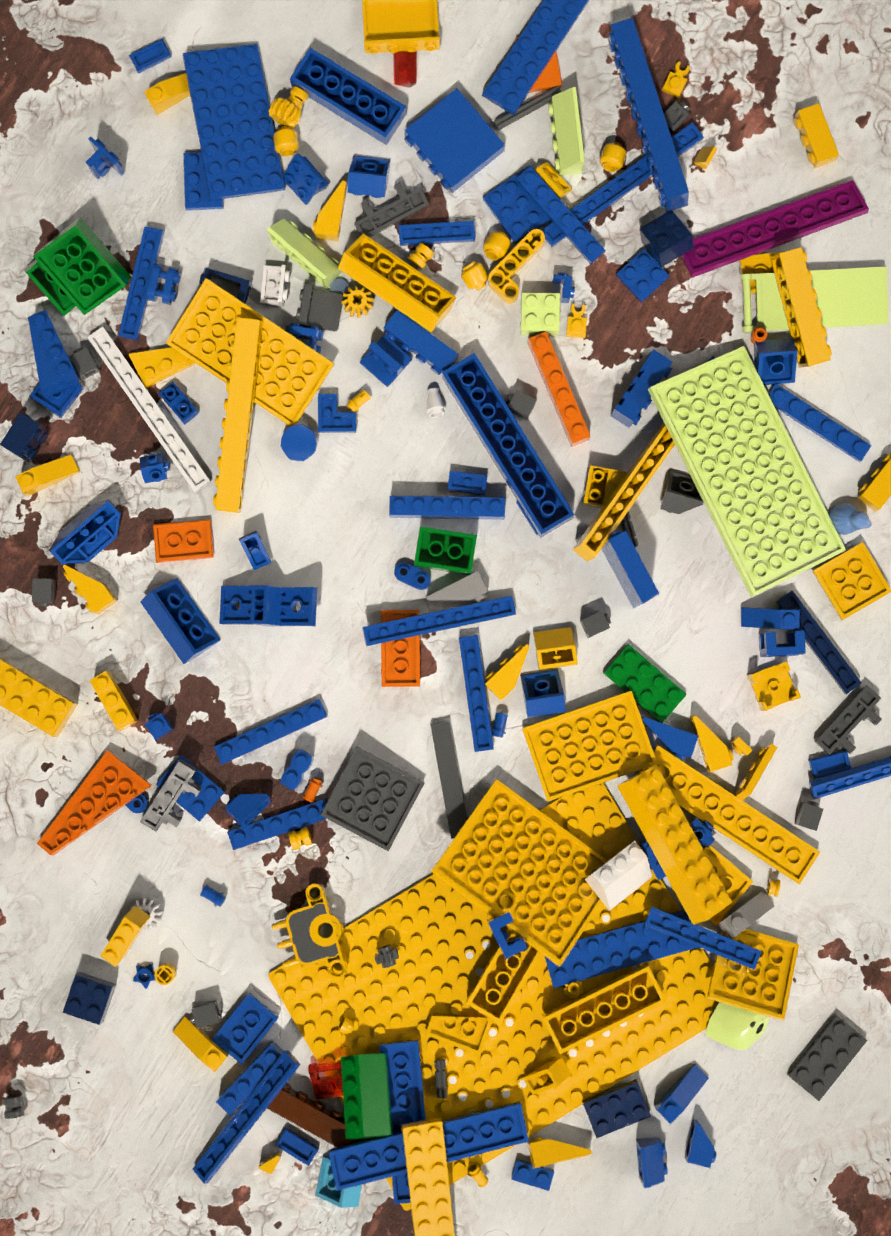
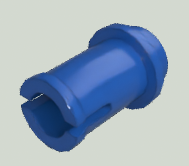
M496 713L494 727L491 729L492 736L503 738L504 734H506L504 731L508 717L507 714Z
M208 885L203 888L200 896L213 902L214 906L218 905L219 907L222 906L226 899L223 892L219 893Z

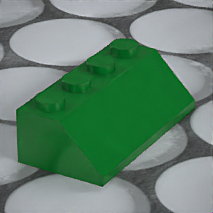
M386 1053L341 1057L346 1139L392 1135Z

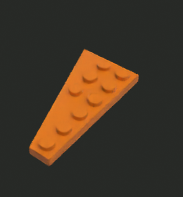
M107 750L37 844L48 854L54 856L150 788L152 784Z

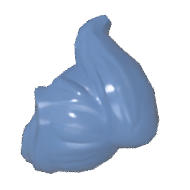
M852 503L839 504L833 507L828 514L838 534L848 535L856 530L867 529L872 526L868 515L863 511H859Z

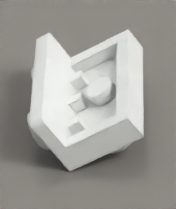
M282 264L281 267L264 265L261 304L284 306V300L287 301L288 289H285L286 282H289L290 271L287 270L285 264Z

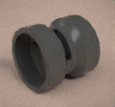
M21 1094L2 1098L6 1109L4 1112L5 1119L25 1115L24 1108L21 1106L23 1101Z

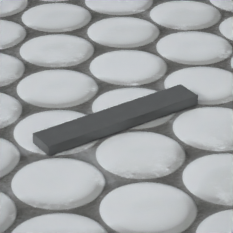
M446 721L430 725L450 837L452 839L455 838L467 821L450 722Z

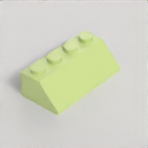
M572 87L552 96L551 103H548V113L553 118V122H550V130L555 135V140H552L553 152H557V158L554 159L555 170H559L560 176L582 174L585 162L576 87Z
M282 219L267 229L270 241L327 290L331 283L341 274V270L338 269L340 263L334 258H328L325 255L326 251L318 245L316 247L311 243L312 239L307 234L303 233L302 235L297 231L298 227L292 221L287 222L285 219Z

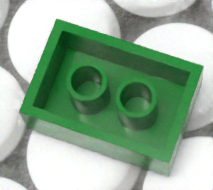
M420 527L414 566L471 575L477 535Z

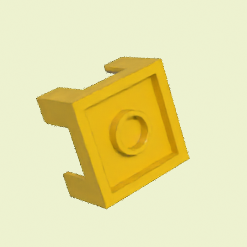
M787 661L747 675L761 711H766L788 701L801 698L799 690L794 688L788 673L790 667Z

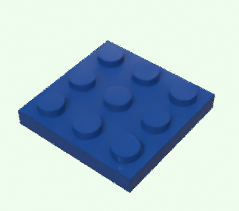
M527 166L483 197V201L515 245L530 231L539 229L551 220L516 181V178L530 166Z

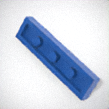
M474 221L399 225L400 246L418 245L419 243L474 242Z

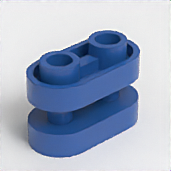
M154 264L147 291L148 301L156 302L158 297H162L163 304L171 305L172 302H175L177 296L175 287L176 283L179 284L181 278L178 268L169 267L166 272L163 271V265ZM162 279H166V280H165V284H164V289L161 290V289H160L161 280H162Z
M290 323V326H286L285 331L297 339H309V343L305 344L321 353V346L316 345L317 341L323 340L324 332L320 330V327L309 326V328H304L301 324Z

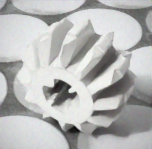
M146 897L142 899V903L137 900L135 904L141 910L150 912L149 915L151 917L144 927L145 931H149L150 926L152 928L157 927L155 922L162 921L157 915L163 914V911H157V908L161 905L158 903L154 906L155 899L152 898L148 903Z

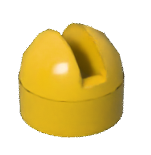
M343 1017L337 1030L341 1033L349 1034L353 1031L354 1024L351 1019Z

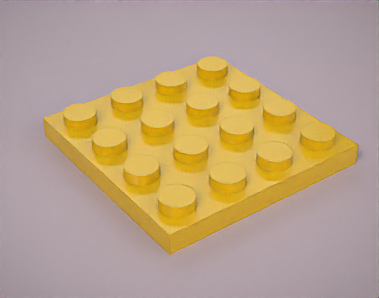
M745 929L732 939L762 951L755 970L716 954L707 998L783 1021L785 1020L799 944Z

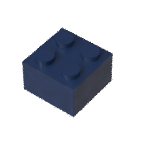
M672 210L639 229L643 245L661 267L694 248L692 234Z
M20 412L0 445L29 463L30 460L36 457L39 445L46 441L48 430Z
M82 972L77 973L62 1013L100 1025L105 1020L117 984Z

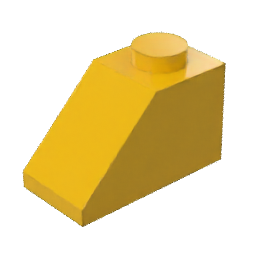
M562 1057L547 1062L524 1076L523 1079L534 1095L559 1086L571 1075V1072Z

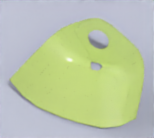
M719 1002L708 1022L706 1036L731 1048L745 1050L764 1033L770 1017ZM751 1022H755L753 1028L750 1027ZM763 1023L762 1030L756 1034L757 1028Z

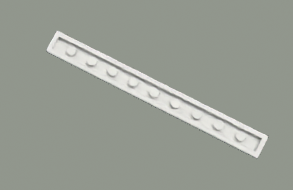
M104 327L88 336L87 338L193 491L196 493L208 485L211 481Z

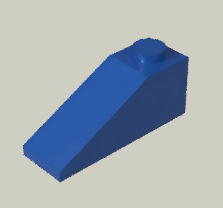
M742 607L741 627L799 629L800 608Z
M641 717L643 724L669 751L675 753V757L685 760L686 757H692L698 739L697 735L646 717Z
M694 1064L654 1104V1107L671 1124L686 1109L709 1078Z

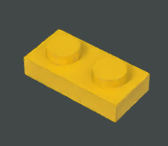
M548 162L535 169V172L559 199L572 191V188Z

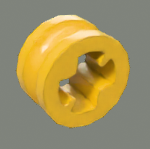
M769 878L767 895L774 894L775 897H778L780 880L773 881L772 878Z

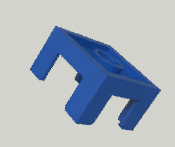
M805 631L788 633V644H776L775 632L759 634L760 657L806 654Z
M509 911L497 918L491 917L487 920L506 959L527 949L525 941L520 937L507 943V940L510 938L505 928L500 929L513 922Z

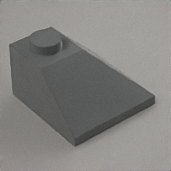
M670 470L660 509L669 513L681 514L703 505L704 502L691 476Z

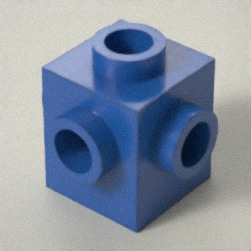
M162 453L140 457V470L144 483L160 482L167 479V471H170L168 460H164Z
M696 818L690 826L702 848L704 846L708 848L715 840L713 837L716 834L713 830L714 826L707 820L703 822L701 819Z

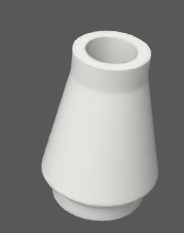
M438 388L428 389L427 413H429V417L437 418L443 416L445 406Z

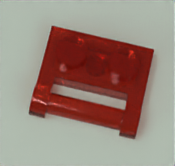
M341 1059L332 1063L309 1064L308 1072L316 1100L343 1096ZM338 1070L339 1075L319 1077L318 1074L319 1072Z

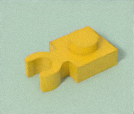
M681 62L676 64L675 73L670 72L662 88L663 92L678 99L687 82V79L684 77L690 70V66H687L686 70L681 71L679 69Z
M572 304L571 314L573 317H568L566 337L585 338L587 318H581L585 312V305H582L581 311L577 312L574 308L575 304Z

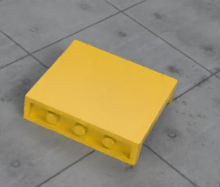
M362 0L365 54L415 52L421 50L434 51L440 49L437 0Z

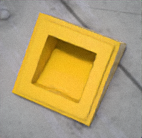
M702 147L694 160V164L707 169L716 153L717 147Z
M279 1151L263 1160L258 1168L268 1174H272L282 1156V1152Z

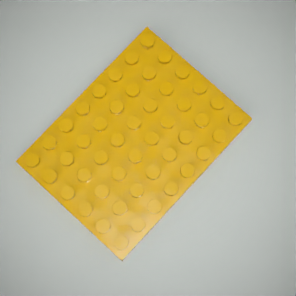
M496 779L431 872L493 918H497L509 911L513 922L505 925V927L556 965L561 966L602 903L585 879L608 861Z

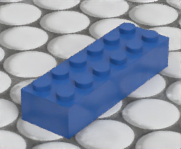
M309 48L290 77L292 87L295 86L302 89L309 95L310 99L385 145L389 143L407 115L405 105L312 48Z

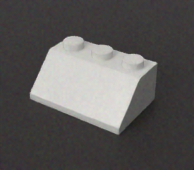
M634 841L585 880L610 911L653 876L646 854Z

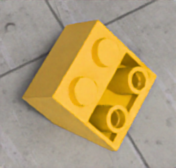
M590 465L583 503L602 509L627 472Z
M571 627L533 632L538 670L578 664Z

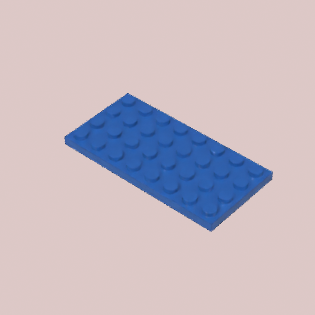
M257 44L183 53L210 201L285 191L279 153L274 148L273 135L275 132L272 118L268 112L270 107Z

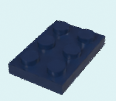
M636 1079L582 1101L596 1138L651 1117Z

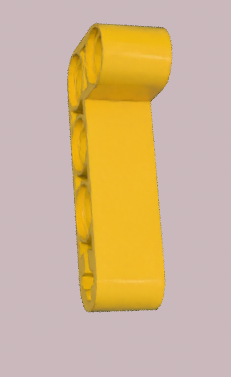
M540 229L530 231L489 274V287L506 303L516 302L519 295V287L511 279L544 245L545 235ZM533 238H534V239L539 238V242H538V241H535V242L532 244ZM525 250L528 255L522 257L518 254V251ZM512 263L515 268L508 270L505 268V265ZM493 277H500L502 281L496 284L492 281ZM511 289L515 292V295L510 297L505 292Z

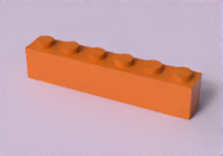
M547 332L529 338L528 346L571 447L588 441L591 437Z

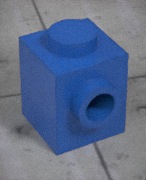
M156 712L147 718L148 722L145 723V726L155 740H160L174 730V727L164 713L158 714Z

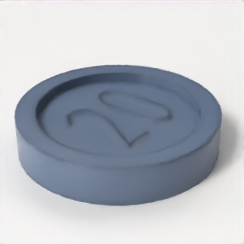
M338 278L331 283L330 290L332 293L348 294L349 285L346 280Z

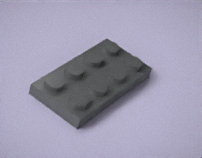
M835 1014L787 1075L815 1099L820 1101L868 1040Z

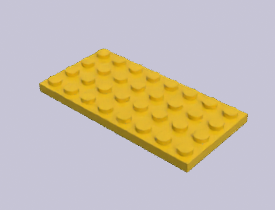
M206 278L166 341V344L227 383L231 372L228 371V364L233 357L230 347L231 342L235 340V333H233L234 321L237 322V317L263 321L254 402L289 426L296 425L335 363Z

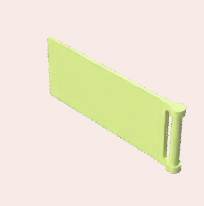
M887 267L810 271L812 274V289L814 288L817 293V300L815 301L822 313V318L820 319L822 326L827 328L888 324ZM774 273L741 274L744 303L743 332H753L757 327H762L766 331L789 330ZM750 280H755L757 326H752Z

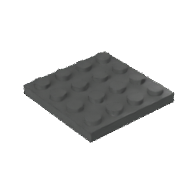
M356 746L320 815L389 851L425 783Z

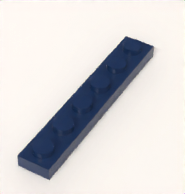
M793 590L776 601L780 608H800V628L796 630L805 631V642L844 694H848L862 683Z

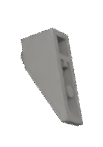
M476 571L427 596L426 599L428 602H471L473 600L479 602L486 598L485 594L488 593V590L479 572Z
M761 891L719 922L718 925L724 934L732 939L775 906L765 892Z

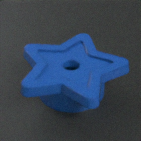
M149 964L146 967L136 965L137 975L134 977L133 982H139L147 989L150 981L155 980L153 965Z

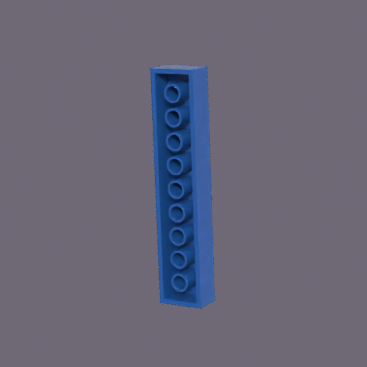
M630 18L611 24V32L608 33L609 47L615 55L616 69L620 70L621 75L619 77L622 87L625 86L626 89L625 97L627 103L631 104L632 109L630 112L633 121L636 120L637 135L639 138H642L643 144L641 146L644 155H647L649 172H653V185L655 190L658 189L660 206H664L666 212L688 206V187L634 20Z
M473 353L443 371L442 379L539 537L542 538L572 520L575 514L476 354Z

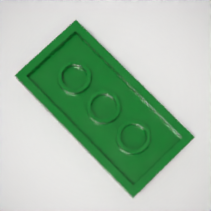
M629 644L603 673L625 693L632 691L635 702L660 723L665 721L687 695Z

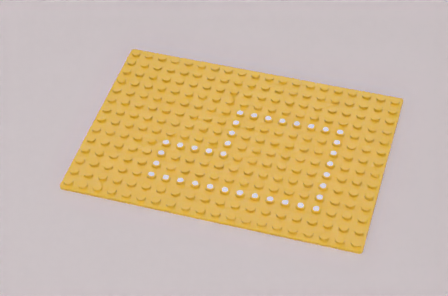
M603 783L560 797L539 810L607 861L634 841L640 845ZM650 866L653 877L610 911L602 902L579 939L645 921L651 906L669 914L680 910L662 880L657 879ZM432 874L344 927V934L339 942L342 945L348 966L347 973L344 976H331L326 962L312 966L298 964L286 968L281 965L268 975L343 1106L341 1057L359 1054H380L379 1044L418 1040L426 1120L441 1118L444 1121L520 1101L528 1137L581 1106L583 1100L604 1092L707 1029L708 1022L719 1004L718 1001L707 998L713 965L702 948L698 947L645 963L650 967L666 1002L560 1054L542 1018V1014L572 1000V998L565 994V985L553 988L545 956L541 954L501 1024L494 1020L492 1021L480 1056L425 1035L431 1016L489 1018L467 1005L466 1000L498 946V942L487 921L492 916L435 874ZM505 926L500 928L501 930L505 928L506 931L508 929ZM385 945H391L392 949L397 948L399 958L395 959L397 964L388 968H382V964L377 965L374 957L378 953L377 949ZM336 963L333 970L336 974H340L343 967L340 963ZM645 963L581 980V986H583L582 994ZM343 1017L351 1019L354 1024V1029L349 1034H344L337 1030ZM562 1057L571 1075L559 1086L533 1095L523 1077L547 1062ZM436 1059L445 1060L444 1070H446L447 1098H437L438 1088L436 1087L434 1063ZM513 1146L447 1162L449 1186L468 1175L467 1168L471 1163L475 1162L482 1166ZM392 1177L386 1178L393 1190ZM411 1203L401 1204L404 1210L408 1211L411 1209Z

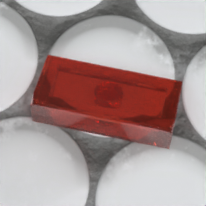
M398 51L393 53L394 85L411 88L417 83L416 51Z

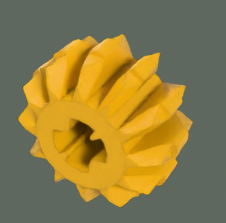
M276 98L271 103L268 111L269 116L282 126H288L290 129L298 124L301 117V111L297 106L283 98Z
M355 285L354 291L349 287V294H343V297L346 299L342 301V305L346 306L344 311H350L351 317L357 313V317L361 318L362 312L367 316L368 312L366 309L372 310L373 306L371 304L374 303V298H369L372 295L371 291L366 292V287L364 286L359 290L358 285ZM355 299H358V300L361 299V304L358 305V304L356 303V305H355V301H354V300H355Z

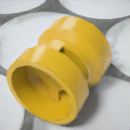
M293 86L290 90V96L286 99L301 111L303 109L302 104L307 101L309 95L302 89Z
M419 243L416 251L411 253L408 259L413 265L422 270L426 266L427 260H431L434 256V253L426 245Z
M307 826L302 827L300 831L293 830L288 832L293 850L300 849L303 845H312V839Z
M170 963L162 964L155 971V980L160 985H167L175 979L177 971L174 965Z

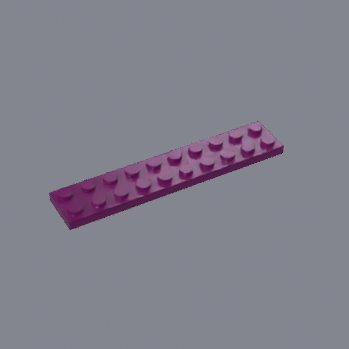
M851 180L693 238L694 248L681 255V258L691 278L867 214L869 208L854 181Z

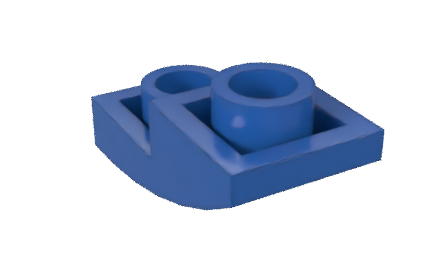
M171 382L158 393L184 425L199 414L198 410L174 382Z

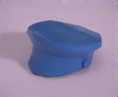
M299 424L287 428L281 438L280 447L290 460L305 461L316 452L317 440L311 429Z

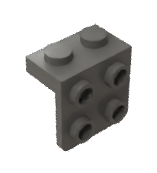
M305 284L304 289L300 291L299 300L302 301L301 308L297 309L296 319H299L302 327L317 326L321 330L336 332L340 323L343 295L314 290L313 285Z

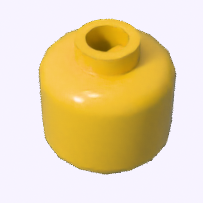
M283 126L274 133L275 151L284 157L294 155L299 148L297 132L288 126Z
M618 142L606 144L600 156V163L603 169L609 172L620 170L623 167L627 152L622 144Z
M491 232L483 245L486 257L494 261L503 259L510 247V240L504 232Z
M473 261L462 268L461 278L468 289L476 288L478 291L487 285L485 281L489 276L481 263Z

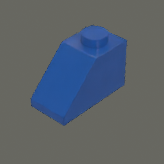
M239 794L236 798L233 797L228 801L225 809L227 814L244 829L271 803V800L267 794Z
M693 1120L685 1159L687 1163L710 1168L711 1163H714L717 1153L714 1151L715 1148L698 1120Z

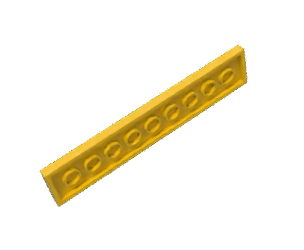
M658 745L653 752L657 766L680 807L703 822L707 820L714 826L715 830L800 885L820 854V851Z

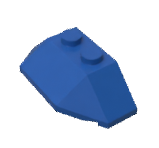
M108 499L89 506L59 532L49 551L62 565L89 562L117 538L121 513Z

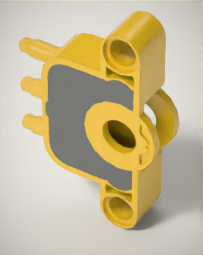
M311 884L306 889L309 906L294 910L289 913L287 919L271 925L273 930L287 927L290 936L289 939L277 943L278 949L292 946L295 957L284 961L282 964L286 968L298 964L312 966L326 962L331 976L342 977L348 970L342 945L339 944L344 934V927L340 919L330 915L331 908L324 887L318 884ZM317 887L320 890V896L314 899L311 891ZM325 923H329L333 927V933L328 938H324L320 931ZM336 963H340L343 967L340 974H336L333 970Z

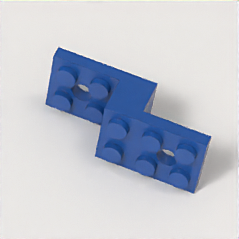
M270 585L221 586L219 624L316 626L317 588L276 587ZM239 600V602H240V607H239V609L237 610V609H236V602ZM300 602L301 608L297 612L296 605Z

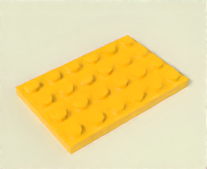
M632 691L522 728L547 802L657 764Z

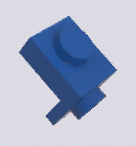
M567 273L554 274L552 283L563 284L561 303L569 304L570 298H574L575 287L572 286L573 277Z

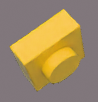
M735 737L731 741L734 745L732 749L738 755L743 754L747 756L752 751L740 737Z

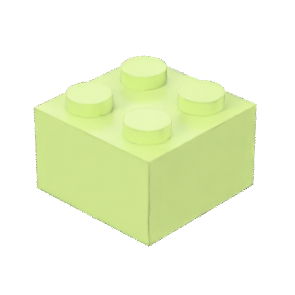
M522 293L520 336H536L543 332H547L548 336H558L560 331V293Z

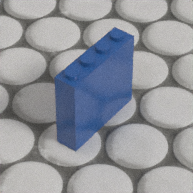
M457 88L404 130V140L408 146H413L416 149L419 159L422 162H427L430 172L434 176L437 175L441 179V185L452 193L505 151V144Z
M618 530L609 535L610 538L603 546L602 551L634 609L660 593L627 532L621 533Z

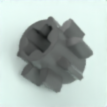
M385 945L377 949L378 953L374 956L377 965L382 964V968H388L397 964L395 960L399 958L397 948L392 949L391 945Z

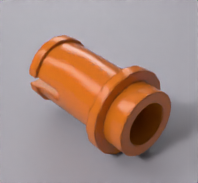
M762 327L755 328L750 337L751 342L755 345V341L763 342L766 340L767 331Z
M312 776L308 780L310 783L302 798L313 803L319 788L323 787V781Z

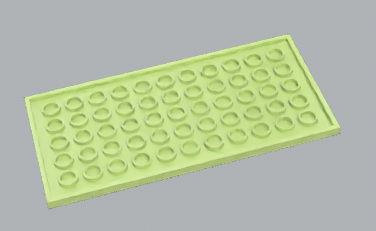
M744 346L648 389L750 597L846 551Z

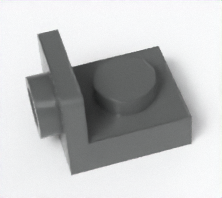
M675 101L664 113L667 125L672 131H676L692 115L689 111L691 109L690 106L684 101Z

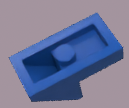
M257 531L239 538L254 570L272 563Z

